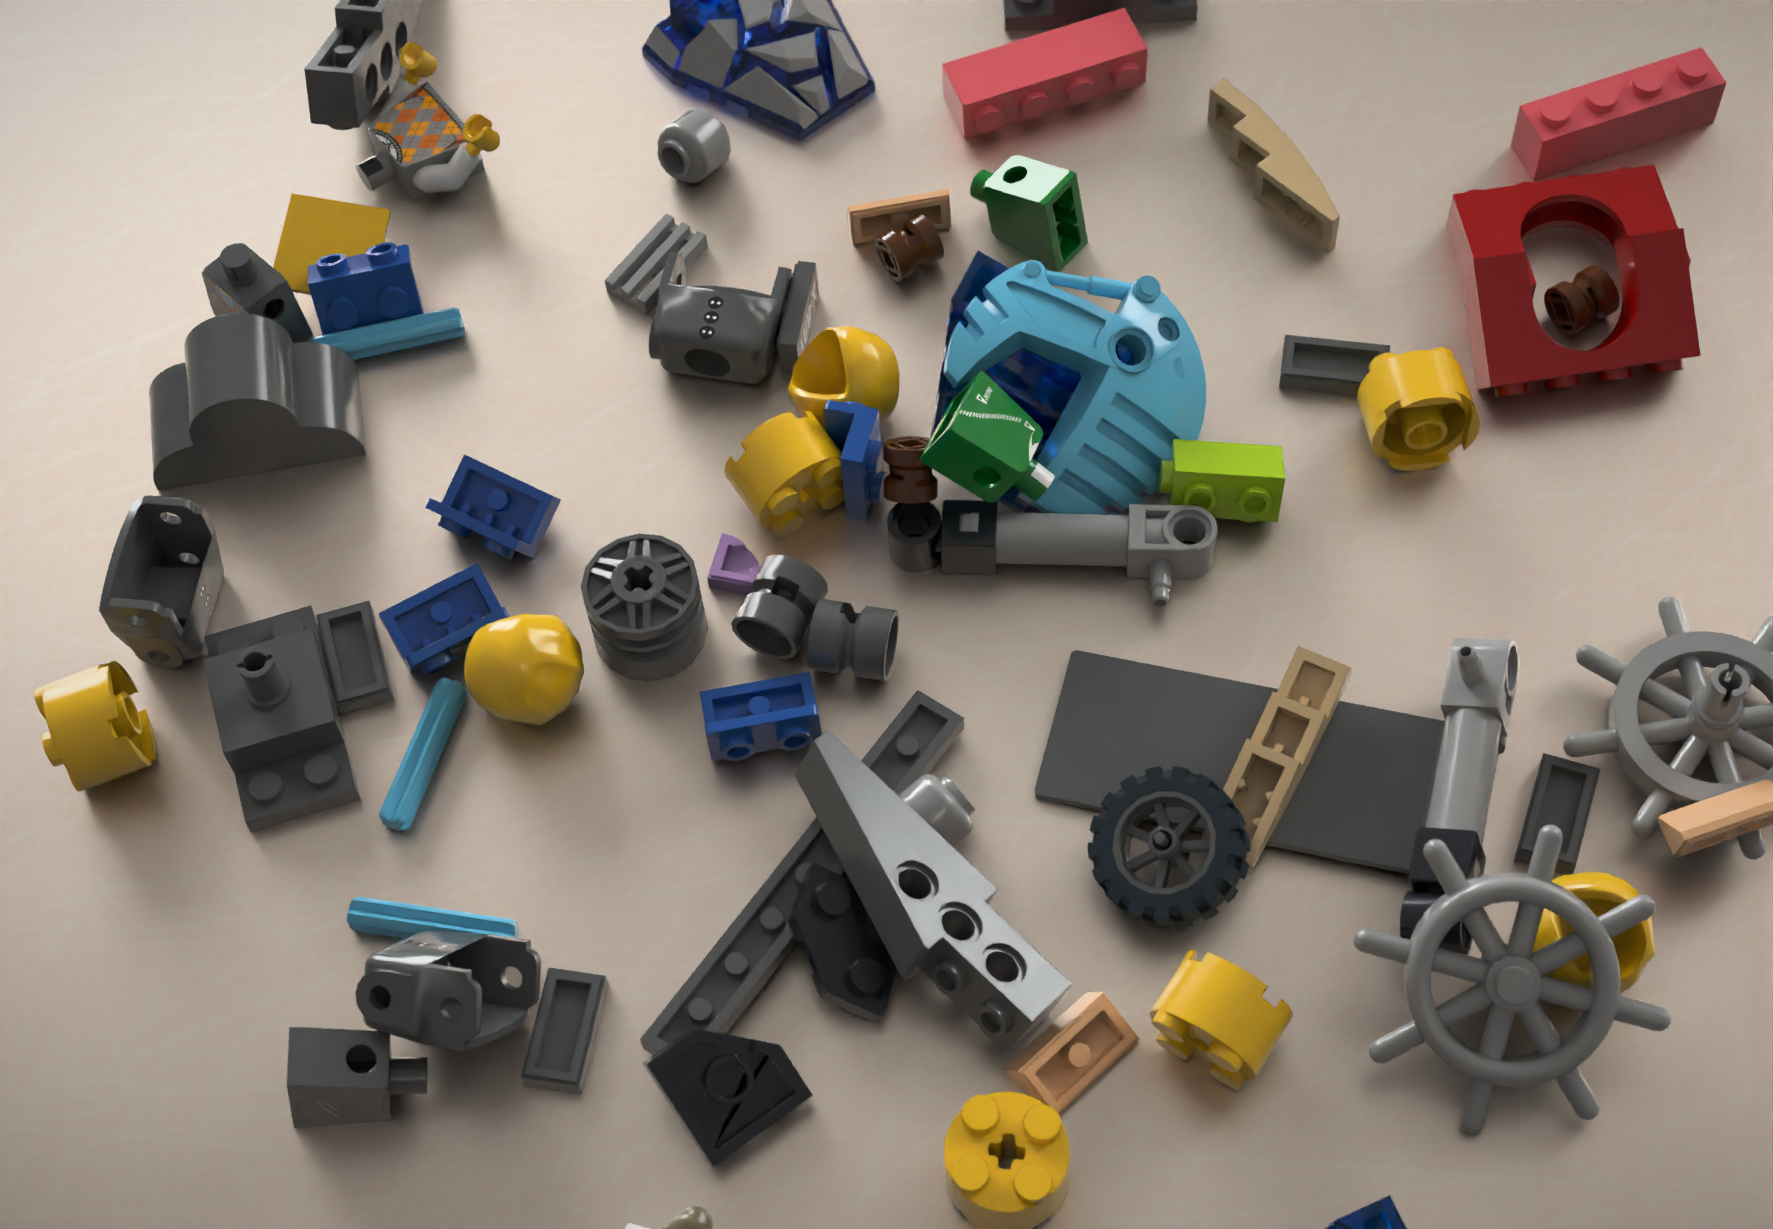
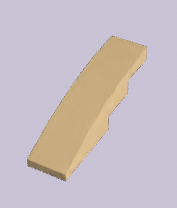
M1226 79L1220 80L1210 88L1207 122L1232 140L1230 160L1255 178L1253 198L1329 254L1336 246L1340 215L1320 178L1293 141L1259 106Z
M1301 646L1297 647L1277 693L1272 692L1251 740L1246 739L1223 789L1244 817L1246 823L1245 830L1250 837L1251 851L1247 852L1246 861L1252 869L1291 800L1352 674L1351 667ZM1207 825L1200 840L1210 839Z

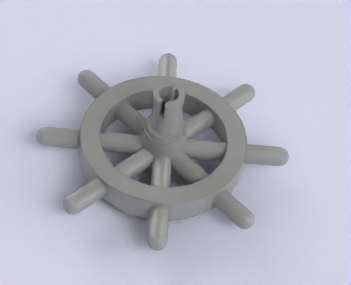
M1665 597L1658 604V612L1667 637L1643 649L1628 665L1590 645H1583L1577 650L1576 659L1581 666L1617 685L1609 709V729L1568 736L1564 740L1563 748L1565 753L1571 757L1615 752L1620 765L1630 779L1649 795L1631 823L1632 832L1637 837L1648 838L1659 825V816L1667 813L1670 808L1677 810L1761 780L1773 781V746L1746 732L1748 730L1773 727V616L1764 621L1751 642L1737 636L1718 632H1690L1680 602L1674 597ZM1703 667L1715 668L1711 673L1709 684ZM1679 669L1689 699L1654 681V679L1667 672ZM1752 684L1767 697L1771 704L1744 708L1741 700ZM1638 698L1675 719L1639 724L1637 714ZM1678 741L1683 743L1670 765L1661 760L1650 747ZM1732 750L1768 771L1755 778L1743 781ZM1702 758L1710 759L1718 783L1691 778ZM1760 830L1737 837L1745 857L1756 860L1764 855L1765 843Z
M1547 825L1540 829L1527 874L1511 872L1494 873L1467 881L1447 845L1437 839L1428 841L1423 848V854L1445 893L1421 917L1410 940L1367 928L1360 929L1354 936V945L1359 951L1404 963V991L1413 1018L1412 1021L1374 1041L1369 1048L1370 1058L1376 1063L1384 1064L1426 1041L1429 1047L1443 1061L1457 1071L1471 1077L1460 1117L1461 1127L1469 1133H1477L1483 1128L1495 1085L1529 1086L1556 1079L1579 1118L1584 1120L1594 1119L1599 1113L1600 1106L1578 1066L1599 1047L1606 1037L1613 1020L1653 1031H1663L1671 1023V1016L1666 1009L1620 996V967L1611 938L1651 917L1656 910L1655 901L1652 897L1641 894L1597 917L1575 894L1552 882L1563 841L1562 831L1555 825ZM1500 902H1519L1508 945L1503 942L1484 910V906ZM1544 908L1563 918L1575 929L1532 954ZM1459 920H1462L1482 954L1481 959L1439 948L1445 935ZM1587 952L1591 971L1590 988L1544 976ZM1431 971L1479 984L1435 1007L1431 992ZM1538 1000L1579 1010L1582 1013L1574 1026L1560 1038ZM1491 1005L1479 1049L1467 1044L1449 1029ZM1515 1012L1528 1031L1538 1051L1522 1055H1504Z

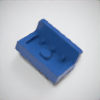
M390 242L380 243L367 249L366 253L349 257L341 253L330 254L319 258L316 264L308 266V286L322 335L424 314L412 267L411 254L407 244L396 246L395 243Z
M827 400L823 410L825 430L842 452L840 461L846 517L848 519L868 522L873 503L881 504L883 501L884 478L887 476V472H884L883 467L884 442L881 441L879 409L869 408L864 404L854 401L843 403Z
M464 454L442 503L429 498L425 508L441 515L438 526L464 538H467L470 531L473 530L486 537L482 547L512 560L515 551L533 558L535 557L561 499Z
M478 563L379 613V617L409 673L411 674L422 668L425 675L434 673L455 661L452 652L470 643L478 629L489 623L510 617L505 606L501 607Z
M810 672L700 691L705 732L712 761L723 758L730 761L746 759L756 752L778 748L789 751L798 750L806 747L822 735Z

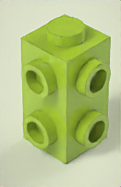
M1173 439L1170 460H1161L1159 493H1168V505L1199 506L1209 511L1214 518L1238 519L1243 522H1278L1285 484L1282 446Z

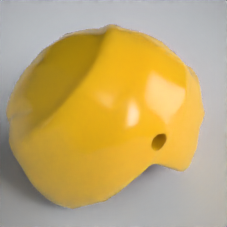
M852 326L826 328L808 344L794 364L788 386L790 400L801 418L805 417L804 410L810 411L824 429L823 410L827 400L843 403L854 401L864 404L869 408L879 409L880 423H882L893 413L899 396L900 374L897 358L889 344L874 333Z
M521 614L489 623L475 632L466 652L464 677L469 693L482 708L492 713L495 717L507 721L536 726L548 723L564 712L579 692L584 675L581 646L566 623L556 615Z
M1584 872L1567 874L1552 880V882L1575 894L1597 917L1640 895L1628 882L1608 873ZM1544 908L1532 954L1575 929L1563 918ZM1652 916L1611 938L1620 967V993L1626 991L1638 981L1642 971L1654 957L1655 944L1653 940ZM1587 952L1544 976L1590 988L1591 971Z

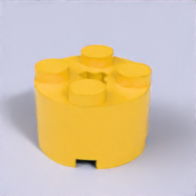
M1437 347L1431 350L1409 351L1399 355L1384 353L1375 357L1370 362V372L1363 379L1359 387L1357 400L1373 452L1379 460L1381 456L1389 461L1390 467L1401 471L1427 470L1450 461L1448 453L1462 444L1465 451L1473 443L1479 432L1480 420L1463 370L1457 360H1455L1454 354L1450 349Z
M804 410V418L797 419L794 413L790 411L775 416L754 429L740 443L745 452L738 461L735 462L730 455L725 465L724 472L726 478L764 529L773 530L778 538H784L796 532L804 523L803 517L819 507H822L823 510L832 509L845 499L840 461L842 452L813 413Z
M117 661L100 664L49 683L34 691L37 707L41 715L46 719L49 733L42 735V744L46 756L54 767L64 764L71 783L78 792L142 770L152 765L151 761L156 760V742L146 708L140 711L137 710L129 695L137 693L138 690L127 671Z
M1189 950L1150 1011V1017L1154 1027L1161 1032L1156 1039L1161 1047L1183 1060H1187L1191 1053L1212 1064L1208 1071L1214 1078L1230 1088L1240 1090L1245 1080H1255L1293 1018V1012L1282 998L1276 1007L1263 998L1262 995L1268 986L1246 970L1211 953H1206L1203 960L1199 962L1196 950Z
M996 1092L969 1098L949 1126L944 1142L947 1190L956 1207L965 1216V1219L977 1229H1035V1226L1045 1221L1048 1217H1052L1064 1202L1069 1183L1070 1149L1068 1136L1058 1112L1053 1107L1042 1103L1034 1097L1017 1092ZM1003 1159H1013L1010 1169L999 1168V1164H1001Z

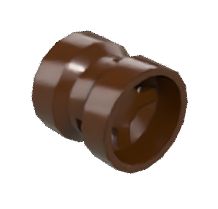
M917 214L907 219L902 230H887L877 235L874 239L876 253L882 266L896 282L912 276L915 268L920 263L930 266L944 257V248L939 234L930 220L923 214Z
M1593 265L1578 272L1571 283L1563 281L1547 289L1544 294V303L1554 325L1562 333L1573 335L1585 329L1589 325L1590 319H1602L1614 313L1619 308L1620 298L1617 287L1609 274L1601 267Z
M901 436L884 441V461L889 465L890 471L884 478V498L903 504L925 503L937 498L938 479L932 474V468L919 460L931 438Z

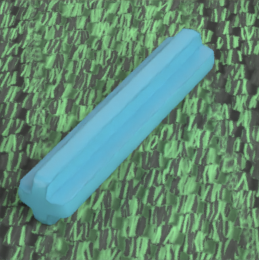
M452 307L314 337L312 342L339 348L353 360L462 337L464 335V323L459 309Z
M445 677L436 682L379 812V818L384 826L402 832L411 827L467 696L464 685L461 682Z
M359 896L352 899L347 913V923H349L353 931L405 939L421 931L481 933L518 938L519 935L517 922L513 919Z

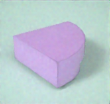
M724 533L721 534L707 577L709 588L743 595L752 593L751 584L760 566L755 556L738 538Z

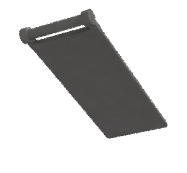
M1075 650L1070 655L1035 786V796L1042 800L1102 811L1104 807L1100 803L1109 792L1115 794L1122 788L1120 784L1122 780L1131 775H1134L1136 778L1146 775L1145 769L1159 766L1164 771L1172 770V766L1187 768L1191 773L1197 775L1201 773L1210 778L1223 790L1246 739L1251 740L1272 692L1277 693L1278 689ZM1339 701L1291 800L1266 845L1409 874L1417 828L1426 827L1445 721ZM1500 737L1481 845H1483L1498 755L1505 751L1507 737ZM1179 807L1166 808L1170 826L1177 827L1189 809ZM1152 813L1145 821L1158 823L1156 813ZM1201 817L1191 830L1204 832L1206 824Z

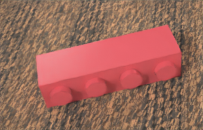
M1121 8L943 63V98L965 139L981 133H989L997 128L1019 121L1037 118L1045 113L1070 105L1082 104L1090 99L1118 90H1126L1137 84L1146 82L1148 48L1126 9Z
M1702 47L1520 105L1511 147L1532 180L1536 181L1714 123L1727 82Z

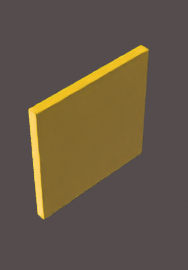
M291 193L273 268L286 279L292 292L311 295L308 286V266L316 264L319 258L326 255L341 253L346 255V257L366 253L367 249L374 245L384 243L391 210Z

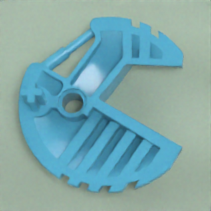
M1036 260L1022 262L994 278L982 289L987 300L982 303L976 296L963 312L969 323L965 328L959 321L951 335L946 352L944 375L953 388L959 387L974 378L980 370L984 372L1022 348L1081 374V380L1036 460L1055 475L1054 480L1045 493L1036 501H1033L1021 490L1017 497L1043 513L1108 515L1109 513L1102 509L1103 507L1113 506L1120 511H1125L1129 509V504H1140L1143 502L1137 496L1141 492L1151 496L1159 491L1161 460H1170L1173 439L1197 441L1206 406V380L1201 354L1194 335L1179 310L1161 291L1160 284L1156 278L1143 276L1133 283L1096 276L1087 278L1045 270L1044 265ZM1052 285L1087 291V294L1122 301L1113 314L1100 306ZM1116 345H1122L1131 351V355L1134 357V366L1126 365L1119 360L1115 352Z

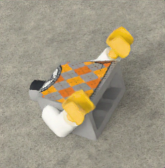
M408 42L401 48L399 53L400 64L403 68L407 69L405 75H399L388 101L376 120L368 128L375 155L357 164L356 169L361 180L370 191L394 179L409 198L418 199L430 193L457 191L469 177L483 172L485 168L480 152L482 150L491 152L497 149L500 145V136L491 129L492 121L481 114H473L464 124L428 82L422 85L419 83L420 77H429L436 71L437 61L434 55L423 51L422 46L415 42Z

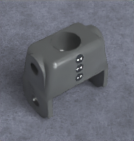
M669 252L660 281L658 305L650 329V357L659 359L661 366L666 371L748 384L759 383L765 375L771 373L778 352L777 340L792 280L791 269L785 267L778 268L771 296L732 287L686 286L683 255L677 252Z
M146 495L142 500H134L121 527L110 559L99 611L110 631L133 650L139 659L156 667L176 668L181 666L184 660H194L199 656L204 644V636L207 634L224 577L215 528L205 507L195 505V503L188 499ZM166 512H168V513H173V514H175V515H177V516L169 515V514H167Z
M421 931L371 954L366 959L365 975L358 982L356 988V1002L363 1015L364 1023L369 1028L424 1045L466 1051L502 1038L517 1029L526 1020L528 1008L534 1006L539 1001L541 958L535 950L531 949V940L481 933ZM512 966L520 971L522 982L519 987L511 986L506 980L505 973L508 967Z

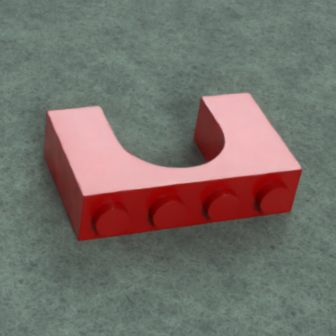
M1654 164L1633 168L1621 167L1613 171L1586 175L1573 174L1565 178L1539 182H1521L1512 186L1485 190L1473 189L1465 193L1453 194L1446 225L1459 268L1460 263L1472 259L1525 252L1522 243L1524 239L1537 231L1553 227L1574 228L1595 236L1611 251L1618 267L1615 240L1633 235L1679 229ZM1687 251L1688 265H1690L1691 259ZM1527 257L1528 271H1529V278H1530V285H1531V293H1532V300H1533V296H1534V292H1535V288H1536V284H1537V283H1536V280H1535V278H1534V275H1533V272H1532V269H1531V266H1530V263H1529V260H1528V257Z
M1684 228L1633 235L1615 240L1622 293L1621 313L1610 335L1599 345L1587 351L1570 349L1557 343L1548 336L1539 324L1533 306L1526 251L1477 258L1460 263L1477 389L1494 387L1495 397L1528 393L1526 382L1546 379L1547 389L1580 385L1578 374L1598 371L1599 382L1632 377L1630 366L1650 364V372L1654 374L1683 369V358L1701 356Z

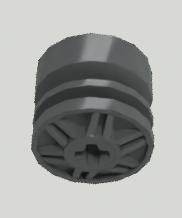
M641 533L617 538L597 551L585 567L581 591L597 652L607 666L628 679L655 681L672 677L690 666L704 648L708 631L694 560L681 545L660 535Z

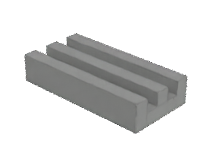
M666 213L605 279L607 293L648 315L658 304L660 281L664 269L661 272L660 270L665 266L669 252H674L681 243L685 244L678 253L683 255L685 271H687L708 248L706 234L697 231L695 234L691 233L689 225L682 222L678 226L675 224L674 217ZM650 277H655L640 295L637 294V291Z

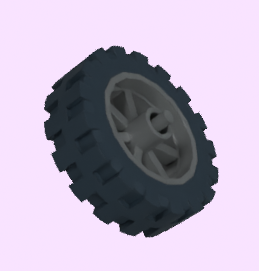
M1160 766L1145 769L1146 775L1138 778L1131 775L1120 782L1122 788L1115 794L1109 792L1100 803L1104 808L1099 817L1094 815L1090 831L1094 834L1093 842H1088V857L1094 864L1092 873L1098 885L1105 891L1106 896L1132 918L1138 921H1145L1149 925L1158 928H1166V925H1175L1177 928L1193 926L1194 920L1202 917L1206 921L1219 913L1217 907L1224 900L1230 903L1236 896L1238 890L1235 886L1240 878L1245 879L1248 872L1249 864L1246 861L1247 852L1251 851L1250 837L1246 833V823L1239 809L1230 797L1210 778L1201 773L1199 775L1191 773L1189 769L1172 766V770L1164 771ZM1179 807L1189 809L1188 813L1173 831L1170 828L1166 808ZM1154 812L1156 813L1159 827L1153 829L1151 833L1137 828L1148 816ZM1201 817L1207 825L1210 839L1183 841ZM1132 837L1148 843L1149 851L1129 860ZM1190 852H1209L1201 870L1196 873L1187 862ZM1160 859L1154 887L1142 882L1135 875L1134 872ZM1171 867H1180L1189 880L1180 885L1166 888Z

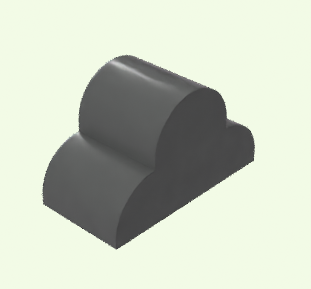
M232 313L216 316L198 324L186 337L184 343L185 362L173 365L159 373L149 388L153 479L158 491L366 455L359 374L354 360L341 349L331 345L315 342L293 343L286 329L267 317L248 313Z

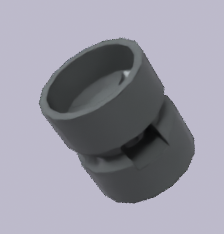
M774 554L767 556L751 584L752 593L747 594L731 625L736 636L753 650L772 658L789 659L793 658L798 652L809 630L808 621L812 620L818 600L825 598L828 586L822 575L810 565L787 555Z
M820 598L814 609L807 647L808 669L841 674L846 667H850L856 677L886 682L890 676L895 657L899 626L898 611L866 606L860 613H855L851 603Z

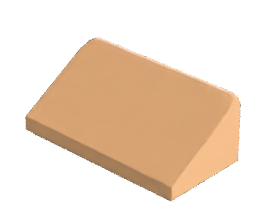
M945 189L848 206L846 216L852 244L874 241L877 235L887 230H902L905 221L917 214L926 216L936 230L951 227L949 190Z
M1761 780L1659 816L1658 823L1673 856L1681 857L1773 825V781Z
M1088 992L1006 1065L1004 1071L1026 1095L1053 1107L1060 1114L1135 1044L1139 1037L1104 992Z

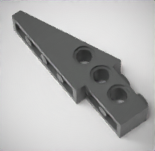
M340 0L334 8L336 27L304 69L311 124L329 125L330 128L335 130L359 128L378 100L388 101L402 70L399 53L406 43L411 42L424 0Z
M829 730L814 740L797 769L795 777L897 970L906 982L921 970L934 982L942 993L951 998L974 1020L986 1035L991 1037L1009 1053L1051 1013L1072 983L988 905L998 889Z

